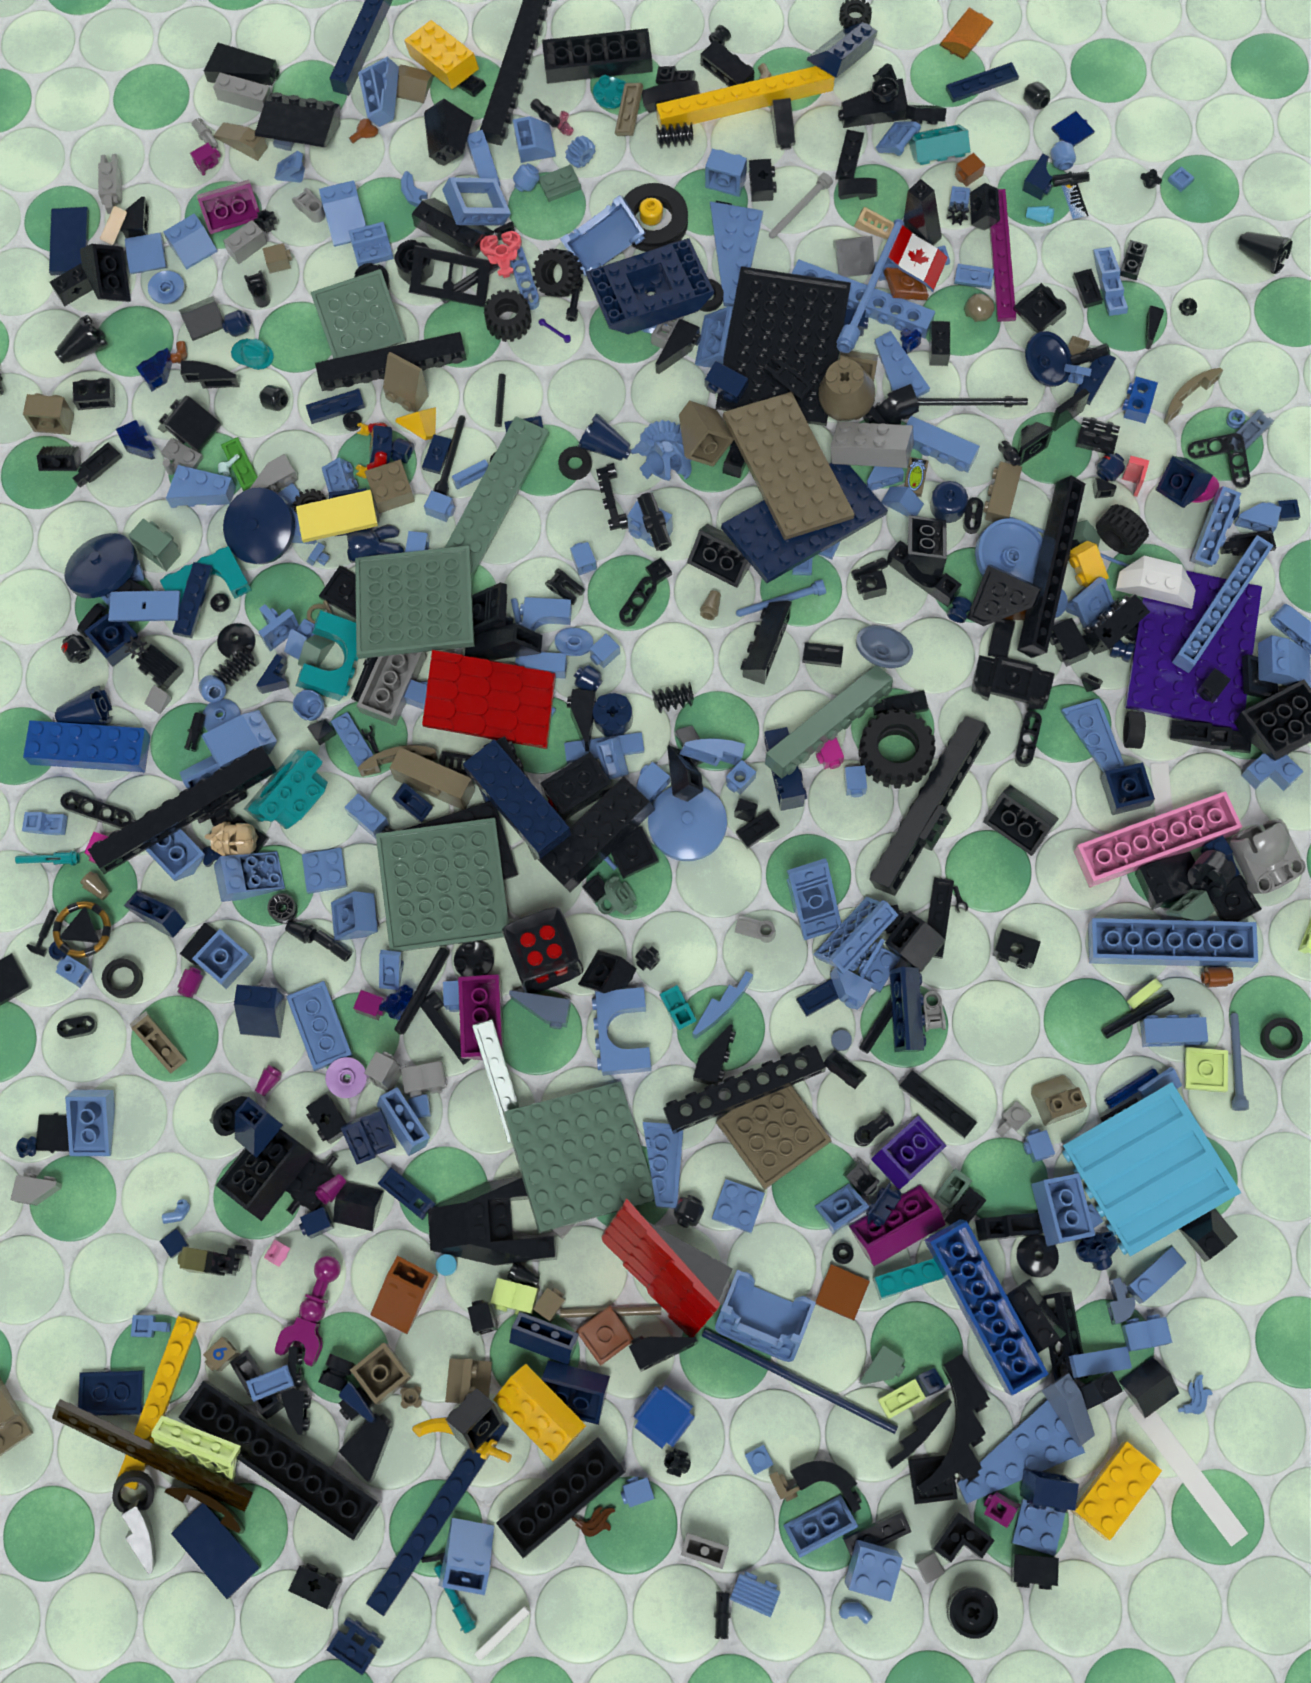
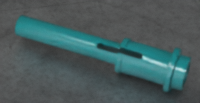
M75 850L61 853L54 852L53 855L15 857L16 864L54 863V865L71 864V866H75L80 862V854L75 852ZM48 858H61L55 860H48Z
M442 1565L434 1568L438 1578H440ZM444 1588L454 1607L452 1611L461 1626L460 1631L467 1634L476 1628V1620H472L465 1603H461L455 1590Z

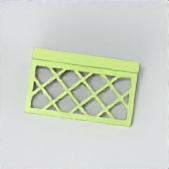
M165 1416L160 1417L151 1433V1437L154 1438V1445L166 1449L179 1457H184L189 1462L200 1467L203 1464L208 1471L234 1483L236 1461L241 1446Z

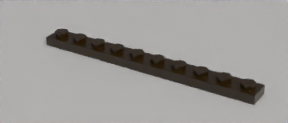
M60 1399L56 1404L52 1419L243 1512L246 1511L253 1492L195 1465L166 1449L160 1448L129 1431L123 1430L90 1412H86L72 1403Z

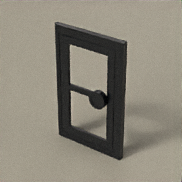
M415 245L409 293L484 307L491 263L486 259ZM424 258L450 263L448 280L443 283V289L420 284ZM453 264L479 269L476 295L452 291L454 288V284L451 281Z

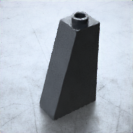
M217 42L203 70L207 82L215 83L219 73L271 86L275 79H278L280 73L276 60Z
M903 78L895 80L899 87L898 95L890 103L881 104L876 102L872 97L871 90L841 102V110H838V119L842 121L843 128L907 120L905 113L906 105L908 104Z
M920 179L908 190L903 222L904 226L913 234L934 246L942 238L935 190Z
M512 623L474 635L475 646L465 647V656L497 660L541 654L543 635L519 624Z

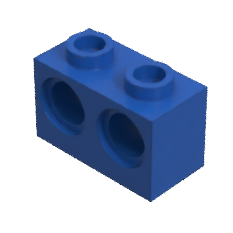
M1136 377L1134 383L1129 384L1127 394H1130L1129 400L1125 399L1122 410H1125L1123 418L1146 423L1158 382Z

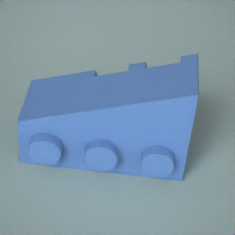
M385 57L358 72L367 118L378 127L394 120L399 66L389 57Z
M178 465L166 499L171 508L184 505L195 507V505L206 504L207 506L225 505L231 503L236 486L231 477Z

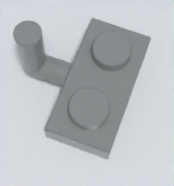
M172 438L161 451L162 456L169 459L163 461V466L169 475L175 473L178 465L196 469L204 458L202 454Z

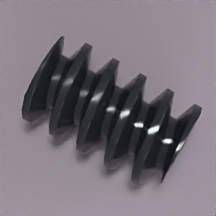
M684 122L682 128L679 123H676L675 129L672 124H669L668 129L662 124L661 130L656 125L657 143L660 148H663L664 143L670 148L671 142L677 147L679 141L682 147H684L685 141L691 146L693 141L692 122L689 127Z
M242 646L244 652L238 649L236 651L237 656L233 654L230 656L232 662L227 659L224 660L226 667L221 664L218 665L220 672L213 669L214 673L224 684L232 687L231 679L238 682L237 674L244 677V669L250 672V664L254 667L257 666L254 657L245 646Z
M690 682L688 683V688L682 683L680 690L676 685H673V691L666 687L665 693L659 688L657 695L652 690L654 705L659 713H662L663 707L669 712L671 705L675 710H677L678 704L682 708H685L686 702H688L690 707L693 705L694 697Z

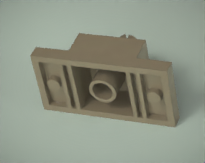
M0 1378V1456H2L32 1435L33 1432Z

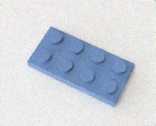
M324 981L286 996L314 1071L330 1066L339 1058L353 1056Z

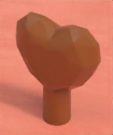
M364 118L360 120L357 125V132L351 135L349 140L354 143L361 137H375L378 134V128L372 125L370 119Z

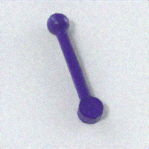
M543 318L539 320V325L547 327L562 337L565 343H570V335L562 334L547 324Z

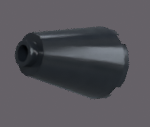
M1246 232L1241 234L1237 244L1242 252L1269 272L1278 274L1284 267V264L1281 263L1285 258L1288 259L1291 253L1293 241L1288 237Z

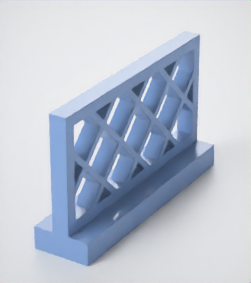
M866 897L813 955L817 959L835 967L840 973L845 974L898 914L887 901L882 900L879 902Z

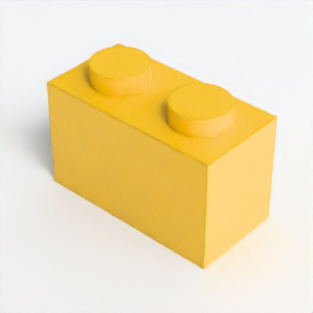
M1086 541L1070 550L1069 563L1076 572L1075 578L1079 585L1087 588L1099 577L1105 580L1109 578L1097 544Z

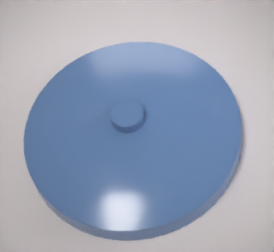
M1007 518L992 523L981 533L976 544L975 557L981 575L984 576L987 566L991 564L1033 584L1043 538L1031 525L1018 519Z
M672 787L663 791L652 804L655 810L648 816L649 834L655 846L666 856L679 861H696L712 854L722 843L727 830V815L721 800L709 789L703 787V792L687 802L674 797Z

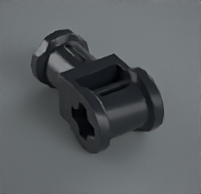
M883 1110L876 1119L867 1125L859 1127L854 1134L855 1143L861 1147L868 1146L882 1131L889 1126L893 1127L894 1122L888 1113ZM862 1133H863V1134L867 1133V1134L869 1135V1136L867 1137V1139H866V1138H864V1139H861V1138H860V1136L862 1135Z

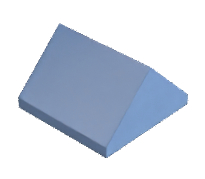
M847 1184L817 1204L815 1208L832 1234L864 1214L869 1206L854 1188Z

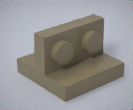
M449 1359L445 1402L461 1404L465 1397L476 1388L489 1398L493 1362L476 1361L473 1359Z

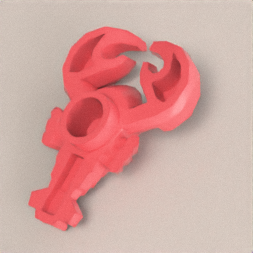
M514 231L501 234L504 244L498 245L497 235L485 236L480 242L482 254L488 257L491 264L498 263L500 270L497 273L499 276L504 278L510 277V274L514 271L510 267V261L517 258V251L522 245L521 236Z

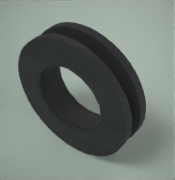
M647 183L632 189L626 194L624 199L635 216L639 212L641 202L646 198L658 199L662 203V207L667 209L672 215V219L666 227L654 231L644 229L646 232L644 235L645 239L639 244L633 243L631 246L647 252L682 240L688 227V208L684 198L678 191L665 184Z

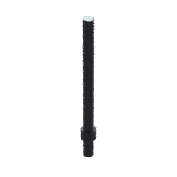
M1005 396V398H917L919 406L1013 407L1028 405V398H1013V396Z

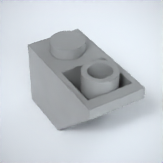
M24 1173L23 1176L16 1175L10 1200L37 1206L60 1190L62 1184L56 1182L57 1178L49 1176L37 1179V1175Z

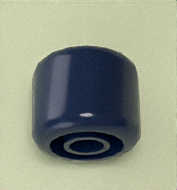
M945 481L937 485L931 498L930 509L932 515L936 519L947 520V523H953L961 519L968 502L966 489L955 481Z

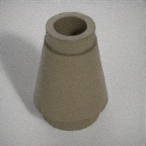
M710 591V594L700 607V615L706 620H714L718 616L721 597L718 591Z
M91 871L80 881L83 885L82 888L101 900H104L110 894V891L97 873L94 874Z

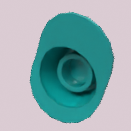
M258 339L239 340L231 349V356L235 362L252 369H265L273 362L274 355L272 349Z

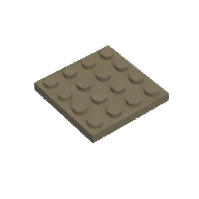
M792 1086L733 1109L716 1121L720 1130L764 1190L832 1141Z

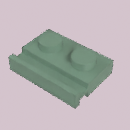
M571 165L540 176L538 181L548 202L582 189Z

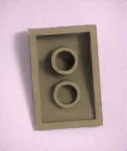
M389 352L383 384L385 397L392 403L400 404L407 411L418 412L429 396L422 369Z

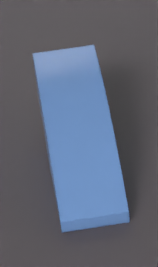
M725 739L693 740L685 742L680 750V755L717 766L720 761L736 766L743 756L745 744Z

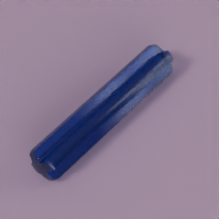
M1151 1069L1108 1096L1104 1100L1108 1108H1113L1137 1093L1138 1088L1158 1076L1159 1073L1155 1069Z

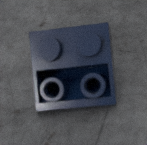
M248 1096L235 1112V1140L257 1158L279 1132L283 1124Z

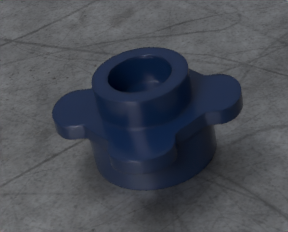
M23 1137L17 1142L16 1150L19 1157L24 1158L28 1155L33 1157L36 1154V1137Z

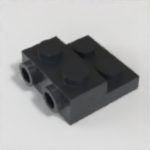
M1040 283L1019 301L1013 310L1036 333L1044 331L1049 325L1053 326L1066 315L1067 306L1062 299L1054 296L1051 288L1045 287Z

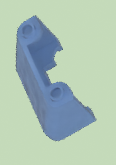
M621 195L612 200V206L607 205L605 209L578 229H574V233L566 234L560 238L566 249L579 258L577 262H581L580 270H583L585 277H587L586 271L602 267L633 243L637 245L645 239L644 235L646 232Z
M737 1270L715 1325L716 1331L727 1338L782 1361H793L816 1302L806 1296L797 1297L794 1299V1302L754 1287L755 1280L748 1272Z

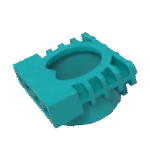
M293 750L277 769V772L268 779L244 807V810L258 822H272L275 820L284 829H289L307 814L325 792L328 781L316 772L322 765V760L312 751Z

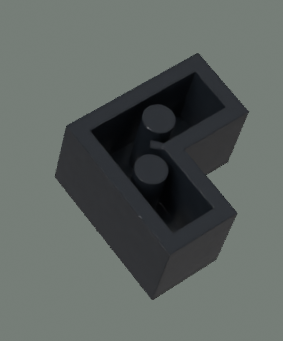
M956 1512L931 1549L946 1561L952 1563L963 1546L977 1557L983 1558L995 1540L961 1513Z

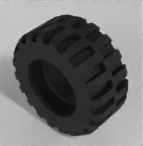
M893 709L888 710L886 715L883 712L878 714L876 719L872 718L868 722V726L864 728L860 739L859 757H861V766H865L867 776L872 775L874 782L878 784L881 781L884 783V787L889 788V785H894L895 789H899L903 784H905V787L912 786L914 781L918 783L922 780L923 775L926 776L933 762L936 741L935 736L931 735V727L925 726L926 721L922 717L917 719L915 718V713L910 712L909 715L905 713V710L899 709V713H894ZM891 735L903 736L914 745L915 755L911 760L904 763L890 762L879 752L878 746L880 741Z

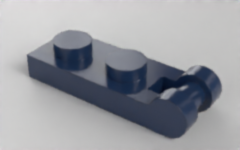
M391 1167L377 1183L421 1220L427 1216L426 1212L435 1206L431 1199ZM420 1199L424 1203L418 1209L415 1204Z

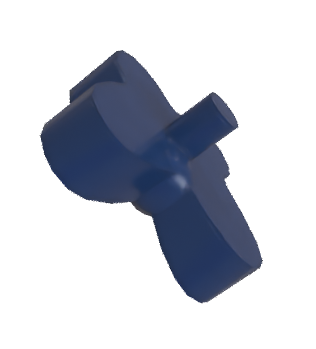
M205 847L203 849L205 854L203 864L206 867H210L222 855L209 847Z

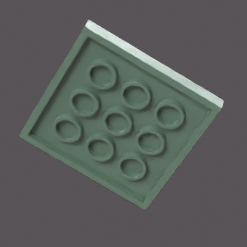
M381 269L310 292L333 359L387 348L406 342Z

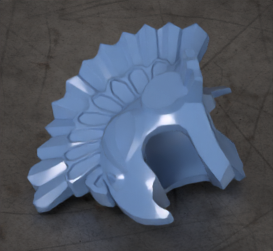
M663 419L660 422L655 421L649 424L644 429V432L640 434L641 441L631 450L632 454L640 453L641 456H647L646 462L640 467L642 475L649 479L654 474L663 480L670 481V472L673 469L677 474H681L684 476V479H687L692 471L690 463L692 460L687 459L684 455L680 424L676 425L675 422L671 423L669 420L664 421Z

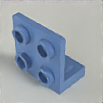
M882 938L879 943L874 942L869 951V960L864 959L858 972L860 977L873 983L871 988L879 993L890 977V971L896 967L900 960L899 956L883 948L885 940Z

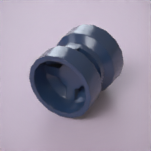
M955 597L952 602L953 607L949 609L947 616L954 622L965 623L966 613L970 611L972 603L963 597Z
M1120 639L1113 645L1110 657L1120 658L1121 656L1122 661L1129 662L1135 644L1129 642L1125 645Z

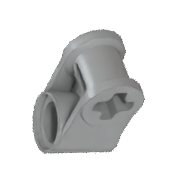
M308 188L303 189L304 192L298 197L292 198L296 208L303 212L312 222L319 223L325 219V211L321 201Z
M929 991L923 997L925 1032H928L929 1029L937 1028L946 1030V1019L943 1012L941 995L936 991ZM928 997L935 998L937 1005H928L926 999Z

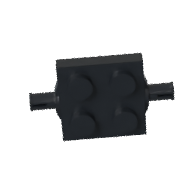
M330 1154L324 1163L318 1162L312 1157L310 1158L309 1162L286 1190L294 1200L286 1211L293 1215L300 1205L312 1212L321 1207L323 1202L319 1200L315 1192L318 1190L317 1187L335 1177L330 1168L338 1160L336 1157Z

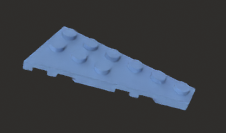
M710 202L719 275L724 291L723 304L725 307H734L741 266L752 267L763 218V210Z
M1046 1400L979 1462L982 1466V1469L978 1471L980 1476L970 1482L967 1479L964 1481L960 1479L957 1484L967 1504L1021 1481L1024 1469L1044 1471L1085 1453L1083 1446L1078 1447L1049 1401Z

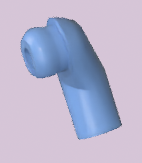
M858 1602L844 1603L839 1609V1615L843 1619L858 1616L865 1625L873 1617Z

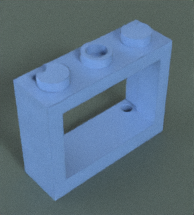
M449 177L442 189L456 225H504L511 214L496 178ZM460 193H487L493 208L466 207Z

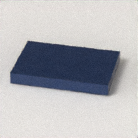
M145 1371L80 1372L78 1408L95 1416L141 1415L143 1410Z

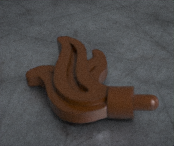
M599 1507L593 1512L590 1521L585 1522L581 1518L578 1520L575 1517L572 1518V1521L576 1523L575 1526L581 1529L585 1536L592 1537L604 1529L611 1530L610 1524L605 1521L611 1513L615 1512V1509L606 1508L600 1513L602 1507Z

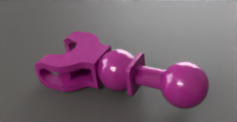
M323 1256L316 1261L314 1275L317 1281L312 1294H305L307 1298L302 1301L299 1308L300 1317L296 1318L293 1325L284 1328L280 1332L275 1346V1353L277 1355L286 1354L293 1342L300 1341L306 1349L304 1363L310 1367L317 1363L323 1348V1340L318 1331L320 1323L318 1322L325 1315L326 1308L324 1303H328V1300L323 1298L328 1284L335 1281L341 1272L340 1263L336 1258Z

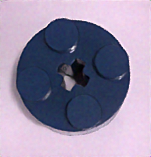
M609 693L598 697L593 707L594 724L597 730L606 737L624 735L633 723L632 707L627 697L617 693Z

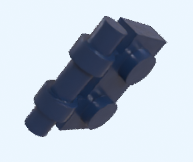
M347 1617L343 1624L349 1628L348 1633L345 1634L339 1630L326 1651L359 1674L364 1675L376 1656L369 1650L373 1644L380 1649L384 1641L377 1637L378 1634L376 1632H370L361 1626L362 1623L357 1619L354 1621ZM356 1633L366 1640L363 1646L353 1639Z

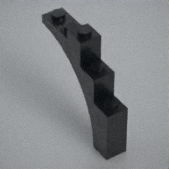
M962 1354L942 1366L950 1383L954 1398V1435L941 1465L930 1478L916 1488L920 1497L924 1494L927 1497L938 1491L937 1486L943 1482L947 1486L957 1479L956 1474H958L961 1481L967 1479L969 1482L980 1476L978 1471L982 1469V1466L969 1445L971 1444L972 1447H975L983 1442L982 1437L986 1432L973 1411L975 1410L978 1413L988 1407L986 1403L990 1398Z

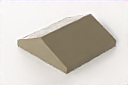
M400 64L396 97L424 104L434 75L427 70Z

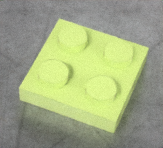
M1186 1047L1184 1089L1226 1093L1228 1091V1050Z

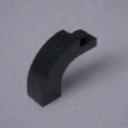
M812 1461L790 1471L800 1491L816 1482H829L841 1491L852 1513L861 1509L859 1504L862 1500L856 1490L852 1492L850 1489L857 1485V1482L842 1467L831 1462Z

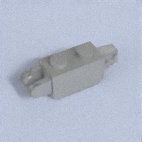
M112 154V162L107 161L106 155H101L100 163H98V195L101 203L105 205L107 214H111L115 204L122 203V176L117 154Z

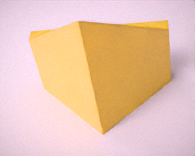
M436 407L396 418L395 422L423 440L432 439L436 430Z

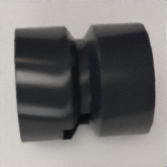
M329 1354L325 1364L327 1370L322 1371L318 1382L342 1391L348 1383L346 1377L351 1375L350 1369L355 1366V1363Z

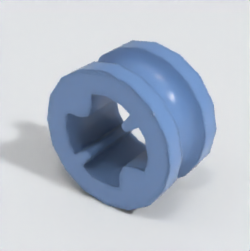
M1238 409L1232 410L1227 417V425L1233 429L1240 428L1245 421V414ZM1233 416H1235L1236 419L1239 418V421L1237 422V420H1232Z

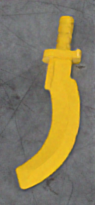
M447 1418L429 1419L412 1427L413 1432L418 1437L433 1432H444L454 1435L446 1421ZM493 1439L489 1442L485 1441L476 1451L481 1454L480 1458L485 1460L491 1455L509 1463L512 1458L511 1454L495 1448L494 1446H497V1441Z

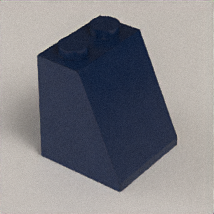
M237 984L234 1008L241 1035L281 1038L286 998L278 988Z

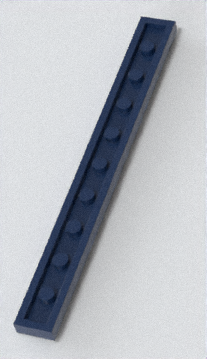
M502 1424L486 1442L493 1439L498 1444L508 1427ZM467 1449L366 1602L368 1606L382 1616L386 1615L487 1461V1459L480 1458V1453L475 1452L473 1454Z

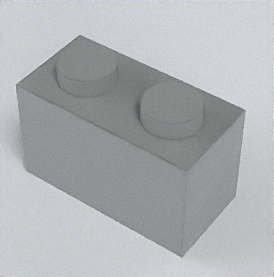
M253 220L223 240L228 254L238 265L267 244L263 231Z
M687 1533L681 1555L723 1569L729 1546Z

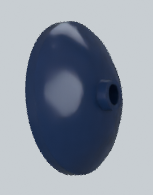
M1042 331L1032 336L1025 350L1027 367L1032 376L1038 382L1048 387L1059 386L1068 380L1071 373L1065 372L1064 368L1065 364L1072 365L1070 358L1071 352L1064 340L1049 331Z

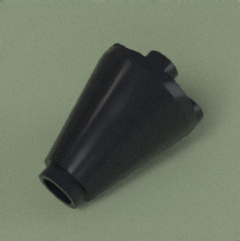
M88 315L82 316L57 347L55 355L63 364L103 350L108 345L104 339L106 337L100 328L96 329L93 326L94 322Z

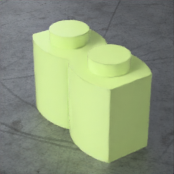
M497 1278L490 1303L495 1305L494 1309L506 1312L507 1309L515 1310V1315H518L519 1312L533 1315V1307L535 1306L539 1289Z

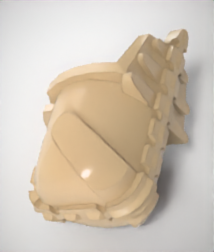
M223 822L212 827V833L206 834L205 838L211 840V849L222 856L251 854L256 848L258 835L251 824L237 823L231 825L230 822Z

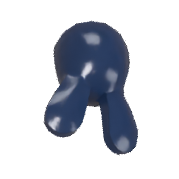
M387 524L374 531L363 529L347 533L348 560L351 563H355V558L404 553L403 547L399 544L380 542L383 539L397 537L399 529L394 525Z

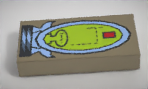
M910 457L904 487H909L918 497H922L929 460Z

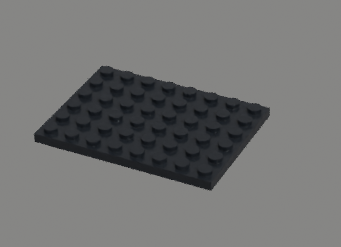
M741 266L723 365L747 377L748 387L738 403L733 401L730 403L724 400L722 395L718 394L716 409L729 411L790 393L763 370L765 364L776 372L779 370L770 361L771 357L775 356L783 363L788 364L814 386L802 402L794 397L807 423L827 426L828 415L820 405L819 387L830 365L838 360L837 339L844 326L851 282Z

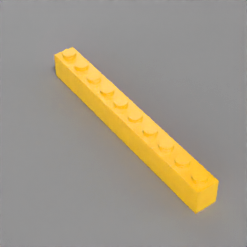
M814 66L656 104L657 120L660 130L662 124L665 125L666 129H668L669 124H672L675 129L676 123H679L680 127H682L683 123L686 122L687 126H689L691 122L693 125L771 106L772 100L791 98V101L814 96L833 91L834 76Z

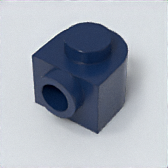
M402 438L394 440L392 442L391 459L394 461L401 459V462L407 464L413 454L414 443Z

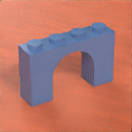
M525 597L524 604H521L520 615H523V622H519V625L532 631L545 624L571 625V600ZM541 651V654L520 656L515 660V665L555 673L556 678L566 679L567 656L564 653Z
M644 987L614 990L605 994L595 992L596 998H592L593 1010H597V1018L593 1019L594 1030L599 1032V1038H595L596 1050H600L601 1058H597L598 1070H602L603 1076L652 1071L649 1047L622 1049L615 1046L608 1038V1027L615 1017L625 1013L646 1012Z

